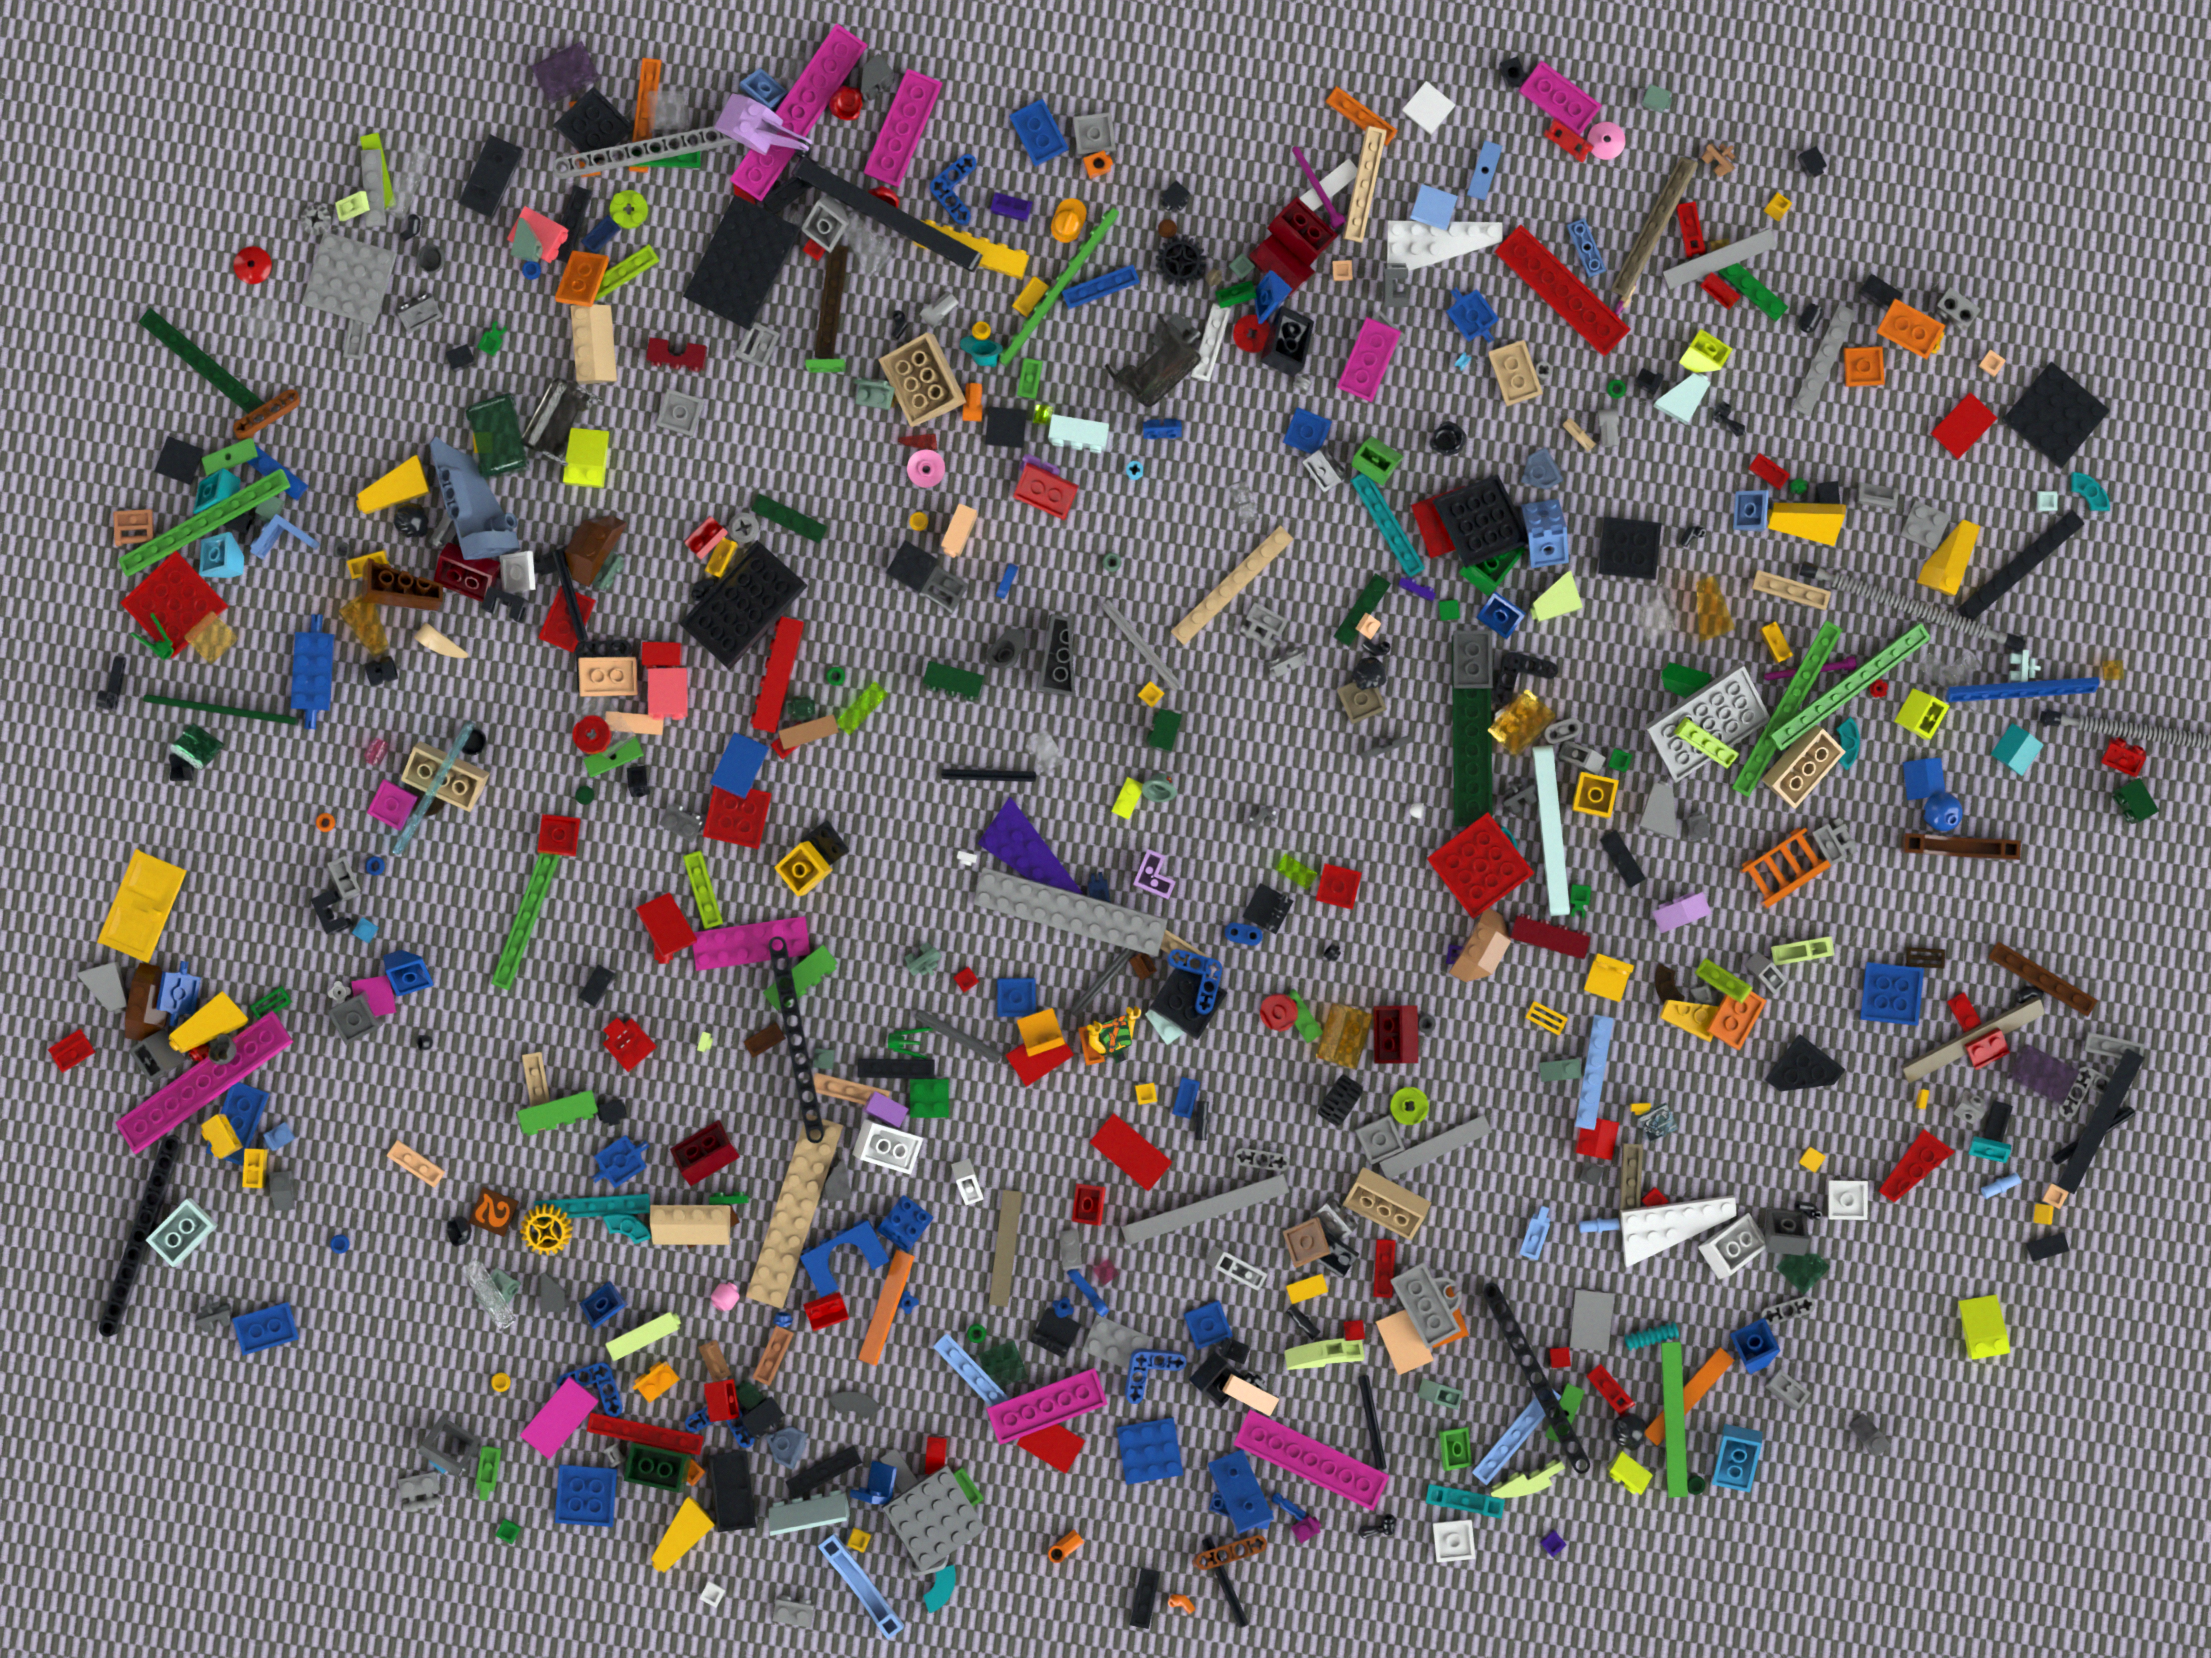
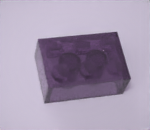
M582 41L531 66L550 105L601 80Z
M2024 1044L2007 1079L2056 1105L2063 1106L2080 1071L2029 1044Z

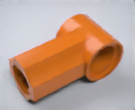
M966 383V403L963 404V421L982 422V384Z
M1073 1529L1056 1544L1049 1547L1048 1557L1052 1562L1060 1563L1085 1542ZM1058 1548L1062 1551V1555L1060 1558L1054 1559L1051 1556V1552L1053 1549Z

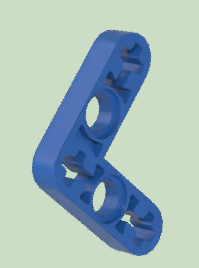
M970 154L963 155L930 183L932 194L952 219L961 226H965L970 222L971 214L952 188L976 169V159ZM964 160H972V167L966 166L963 168L965 173L962 174L957 165L963 167L965 165ZM950 171H957L959 177L956 180H950L948 178ZM935 183H937V184H939V185H940L941 183L943 184V185H942V190H943L946 194L942 197V199H940V196H942V193H941L939 190H936V191L934 190V189H935V185H934ZM946 198H955V205L948 207L945 204ZM961 205L959 211L962 214L967 213L966 220H958L959 214L956 211L954 213L951 211L956 210Z
M1179 949L1172 950L1167 956V962L1171 967L1202 975L1195 1009L1200 1014H1208L1214 1006L1222 973V964L1216 959ZM1178 954V958L1183 960L1185 956H1188L1186 966H1183L1184 961L1174 963V959L1171 956ZM1193 958L1198 959L1200 962V966L1197 969L1190 966V960ZM1213 964H1215V968L1218 969V971H1215L1213 973L1212 978H1206V976L1209 977L1211 974V969H1209L1208 966L1210 967ZM1205 982L1213 984L1214 989L1212 992L1204 990ZM1205 996H1212V998L1208 997L1206 1005L1209 1008L1207 1007L1205 1010H1202V1006L1199 1003L1204 1001Z
M1070 1269L1066 1272L1089 1299L1091 1305L1101 1317L1110 1311L1109 1307L1077 1269Z
M1143 1348L1134 1350L1130 1357L1125 1386V1397L1128 1402L1138 1404L1142 1401L1148 1369L1180 1371L1187 1364L1185 1356L1179 1351ZM1140 1355H1143L1144 1359L1140 1360L1141 1367H1138L1139 1362L1136 1358H1139ZM1161 1355L1164 1357L1162 1363H1154L1156 1356ZM1179 1357L1181 1361L1175 1365L1174 1361ZM1141 1372L1142 1377L1139 1380L1135 1381L1132 1379L1134 1373ZM1133 1385L1136 1386L1135 1390L1138 1394L1135 1395L1134 1398H1132L1130 1395L1134 1393Z
M600 1362L563 1374L557 1379L558 1389L561 1386L563 1377L566 1379L569 1376L573 1378L572 1374H575V1380L581 1386L597 1383L606 1413L611 1417H616L623 1411V1404L612 1368L606 1362ZM600 1366L608 1369L605 1376L597 1374L595 1375L597 1379L593 1380L591 1368H593V1372L600 1370ZM582 1371L589 1374L590 1378L587 1382H581L579 1379V1374ZM611 1384L614 1391L611 1395H606L603 1392L604 1385ZM616 1395L617 1399H613V1402L619 1406L617 1413L609 1410L612 1404L611 1401L606 1402L605 1398H611Z
M738 1405L739 1414L741 1418L744 1414ZM708 1406L693 1413L686 1419L685 1426L688 1431L697 1432L714 1423L710 1422V1419L706 1417ZM702 1413V1417L707 1423L703 1424V1421L697 1424L698 1428L690 1427V1419L697 1420L700 1418L698 1414ZM732 1419L726 1420L741 1447L748 1448L754 1444L755 1437L749 1440V1444L742 1442V1433H736V1431L742 1429V1426L734 1427Z

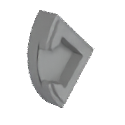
M1709 985L1690 989L1692 996L1697 1001L1704 1004L1714 1003Z

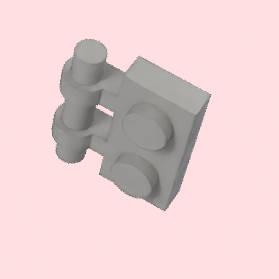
M1254 603L1246 618L1252 624L1250 628L1242 625L1240 632L1249 639L1257 640L1261 643L1260 645L1273 649L1276 642L1270 639L1272 634L1280 637L1288 620ZM1257 626L1267 631L1265 636L1255 631Z
M1840 818L1833 821L1837 827L1834 830L1827 824L1811 833L1825 860H1828L1831 866L1847 858L1844 850L1849 849L1851 855L1858 852L1855 840L1851 839L1846 830L1848 829L1846 824H1843ZM1839 833L1845 842L1842 845H1840L1837 837L1835 836Z
M437 1471L398 1479L401 1499L409 1497L410 1503L403 1504L404 1512H416L421 1508L429 1507L430 1509L435 1508V1505L442 1504L441 1496L434 1498L433 1492L440 1491ZM426 1494V1500L417 1501V1495Z

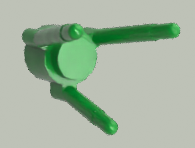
M151 613L150 615L165 641L160 640L153 645L134 632H131V636L151 649L162 660H166L174 652V649L171 647L173 642L166 635L154 613Z
M923 1027L904 1031L895 1030L894 1033H889L888 1048L893 1049V1052H901L926 1060L927 1056L902 1049L904 1044L920 1045L921 1042L905 1040V1036L901 1035L933 1029Z

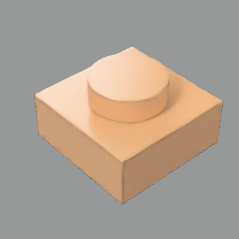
M1352 260L1332 262L1333 281L1353 280Z
M1989 350L1979 364V367L1995 377L2006 360L1992 350Z
M1365 613L1355 629L1371 640L1381 623Z
M2050 1183L2042 1200L2060 1209L2069 1192Z

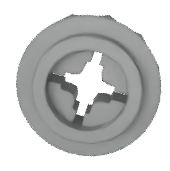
M311 205L304 209L301 214L300 223L307 233L320 235L329 229L331 216L329 211L323 206ZM318 214V218L323 222H316L313 226V221L309 217H315Z
M749 513L736 514L729 522V534L739 543H750L759 532L758 521ZM740 521H742L745 524V526H750L747 529V536L745 535V533H743V531H737L739 530V528H741Z

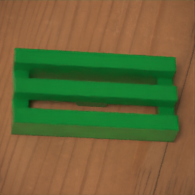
M281 986L249 1007L257 1020H260L262 1017L259 1014L281 1000L286 999L284 1003L271 1011L277 1013L293 1003V1001L285 991V988ZM281 992L283 994L258 1011L256 1010V1007Z

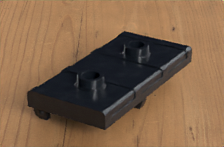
M489 134L458 200V204L493 220L521 161L524 149Z
M747 1450L708 1455L718 1533L756 1528Z

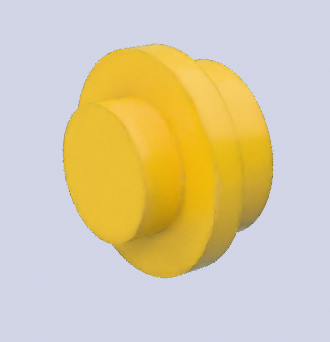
M979 321L972 327V335L978 340H985L991 334V328L986 322Z
M915 512L911 515L909 524L913 530L922 531L928 526V518L922 512Z
M502 1372L495 1374L491 1380L493 1389L498 1392L506 1391L511 1384L510 1377Z

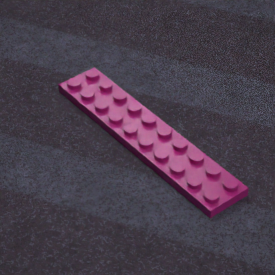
M836 23L775 112L783 120L781 126L806 137L829 104L833 93L842 85L868 45ZM779 132L777 133V135H779V136H783V137H786V138H790V137L785 136V135H783V134H781V133H779ZM772 144L766 155L750 149L729 181L759 202H762L796 151L794 148Z
M273 1011L269 1012L232 1039L236 1044L237 1051L235 1057L229 1063L216 1065L209 1059V1056L115 1122L133 1153L137 1154L292 1044L293 1040L276 1013Z

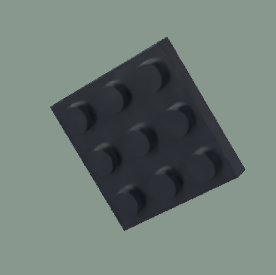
M594 86L553 125L579 153L614 147L634 128ZM597 157L594 159V162L597 164L602 158Z
M1604 517L1598 574L1656 580L1662 523Z
M1174 968L1149 1008L1195 1040H1198L1228 992L1218 986L1212 1010L1208 1014H1200L1195 1009V1002L1202 975ZM1205 982L1204 990L1212 992L1214 989L1213 984ZM1205 996L1204 1001L1199 1003L1202 1006V1010H1205L1207 1007L1209 1008L1206 1005L1208 997L1212 998V996Z

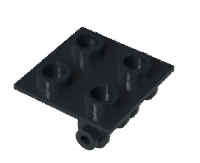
M828 820L800 840L801 843L810 841L829 866L849 853L848 846L845 845L838 832L835 831Z
M1260 883L1242 917L1277 934L1294 900Z
M1047 1307L1030 1342L1064 1359L1082 1324L1068 1317L1059 1318L1053 1309Z

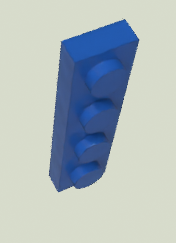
M1132 264L1063 290L1062 294L1068 310L1139 284L1140 281Z
M255 445L258 457L246 462L265 477L279 469L284 470L291 486L284 491L298 501L309 486Z

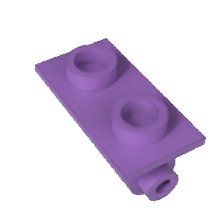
M1030 453L1029 455H1024L1022 463L1018 470L1023 471L1028 462L1057 476L1060 473V469L1056 465L1054 466L1046 461L1042 464L1040 463L1041 459L1032 456Z

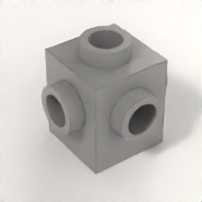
M1965 1090L1957 1100L1953 1114L1974 1125L1978 1118L1982 1119L1986 1109H1984L1986 1100Z

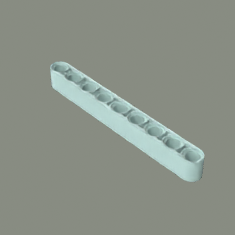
M1533 746V762L1550 916L1569 915L1570 907L1553 746Z

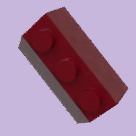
M1298 197L1293 199L1267 227L1307 267L1338 237V234Z
M1273 234L1264 240L1248 258L1263 275L1266 276L1269 270L1274 271L1292 288V291L1287 296L1288 299L1316 273L1310 266L1307 267Z
M447 542L439 555L434 582L443 584V587L483 603L488 586L493 588L501 563L490 558L464 560L461 547Z
M1418 1005L1373 1006L1374 1064L1418 1063Z
M720 1120L670 1148L680 1173L690 1187L740 1158L734 1143Z

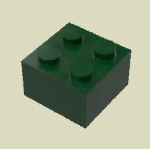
M1160 708L1159 712L1155 711L1152 724H1155L1154 730H1149L1146 740L1149 743V748L1171 754L1182 714Z
M2140 778L2133 779L2112 791L2114 794L2112 798L2116 805H2120L2124 811L2122 815L2126 822L2131 824L2140 823L2159 812Z

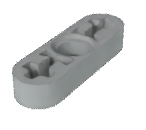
M1240 1148L1234 1154L1235 1162L1242 1166L1284 1171L1290 1164L1289 1158L1280 1153ZM1245 1151V1155L1251 1156V1152H1255L1253 1156L1254 1164H1249L1251 1160L1248 1159L1240 1162L1237 1155ZM1259 1154L1266 1155L1267 1163L1265 1165L1257 1164L1256 1157ZM1270 1155H1274L1273 1160H1279L1280 1157H1283L1286 1165L1278 1168V1164L1272 1163L1273 1167H1268L1271 1160Z
M1802 1296L1772 1305L1761 1311L1760 1319L1767 1315V1311L1776 1313L1775 1308H1778L1779 1315L1782 1318L1778 1319L1779 1317L1776 1315L1772 1317V1321L1766 1319L1768 1325L1806 1315L1814 1311L1815 1301L1809 1296ZM1805 1299L1807 1302H1811L1808 1310L1799 1308L1800 1313H1797L1794 1302H1797L1798 1306L1804 1304L1803 1300ZM1785 1305H1790L1793 1308V1313L1790 1316H1785L1782 1312Z

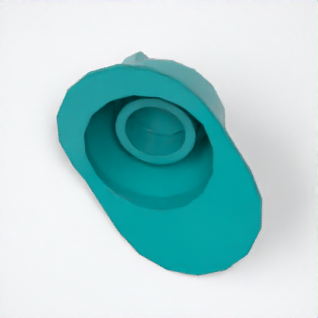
M973 335L966 336L960 341L961 349L971 354L977 365L989 367L997 365L998 354L1003 349L1001 344L989 339L978 340Z

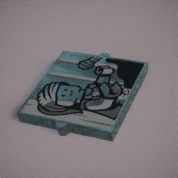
M1666 1102L1655 1108H1650L1649 1111L1637 1116L1649 1142L1665 1137L1666 1134L1678 1129Z

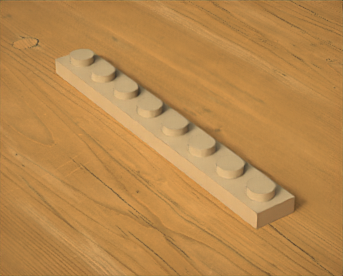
M1280 525L1195 607L1171 633L1185 645L1289 545L1293 538Z

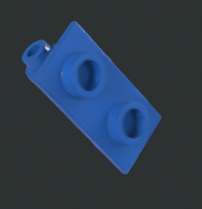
M1177 418L1164 419V425H1160V419L1143 422L1144 439H1174L1182 437L1181 420H1177Z

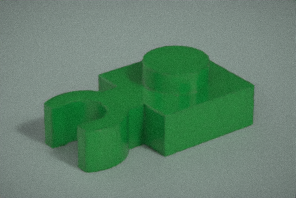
M497 321L492 325V333L486 331L477 346L478 349L492 357L496 356L504 342L500 339V336L507 332L506 326L501 331L497 330L499 324Z
M1572 883L1570 903L1575 904L1571 910L1572 917L1575 916V911L1580 910L1582 918H1585L1586 911L1583 906H1589L1590 885Z

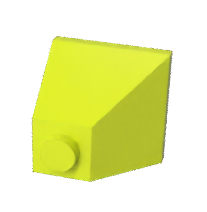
M1700 329L1679 363L1694 373L1720 370L1733 349L1703 329Z

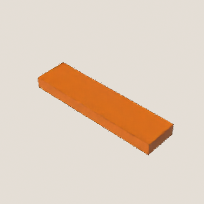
M1338 86L1335 87L1325 103L1365 132L1367 126L1387 130L1384 141L1386 147L1398 132L1397 129Z

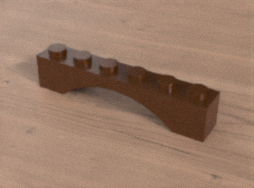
M1904 833L1901 839V853L2016 861L2020 860L2021 840L1961 838Z

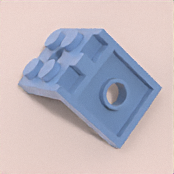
M1559 499L1522 504L1521 512L1528 533L1531 569L1569 563L1567 526ZM1548 546L1553 547L1551 550H1544Z
M275 514L270 523L267 522L261 530L263 533L259 539L255 538L252 542L250 552L263 560L284 529L315 550L319 547L320 543L278 514Z

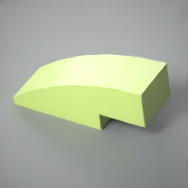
M1831 936L1771 947L1775 966L1835 955Z

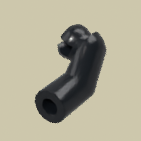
M411 214L408 217V229L400 233L404 242L420 232L421 220L416 214Z
M1700 525L1688 527L1679 544L1688 547L1692 539L1704 537L1706 529Z
M2025 986L2016 992L2015 1001L2022 1004L2026 999L2036 996L2041 1000L2044 991L2031 986Z
M1795 1202V1210L1803 1211L1813 1221L1821 1219L1822 1212L1813 1203Z

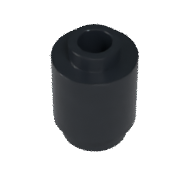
M1809 303L1797 323L1800 326L1799 329L1805 333L1814 332L1823 316V309L1816 304Z

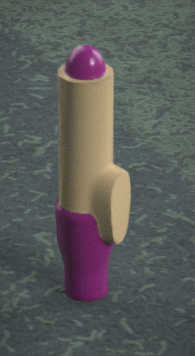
M1636 283L1629 297L1622 296L1614 310L1617 316L1629 305L1630 297L1636 289Z

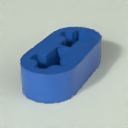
M1009 563L997 590V597L1005 600L1019 566Z

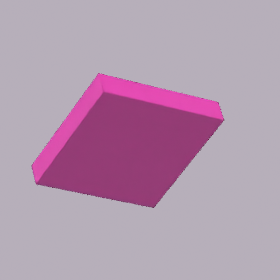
M383 779L367 813L401 831L418 796L387 779Z
M387 975L351 982L354 997L366 991L369 996L367 1002L375 1016L397 1013L392 984Z

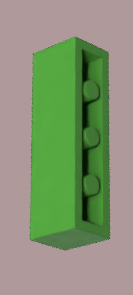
M825 945L819 947L792 969L798 999L807 993L805 989L810 985L814 987L822 981L821 976L825 973L830 975L837 969L835 965L838 962ZM783 977L780 980V985L783 988H788L791 985V981L789 978ZM775 982L763 994L778 1011L781 1009ZM790 996L785 997L784 1005L787 1007L792 1005L790 1001L793 998Z
M590 1090L517 1111L516 1116L521 1133H527V1136L538 1134V1129L552 1130L557 1128L556 1124L562 1122L566 1126L576 1123V1118L582 1117L583 1120L594 1118V1113H597L598 1110L593 1092Z

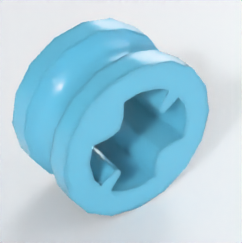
M1464 352L1454 366H1459L1460 371H1462L1472 357H1467L1466 352Z

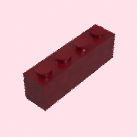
M1523 913L1520 916H1515L1510 939L1582 960L1585 959L1591 937L1587 936V932L1577 929L1576 932L1568 931L1569 927L1558 924L1557 927L1551 926L1550 921L1539 919V922L1531 920L1532 916Z

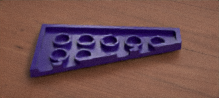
M1009 797L977 844L1029 880L1083 894L1013 799Z

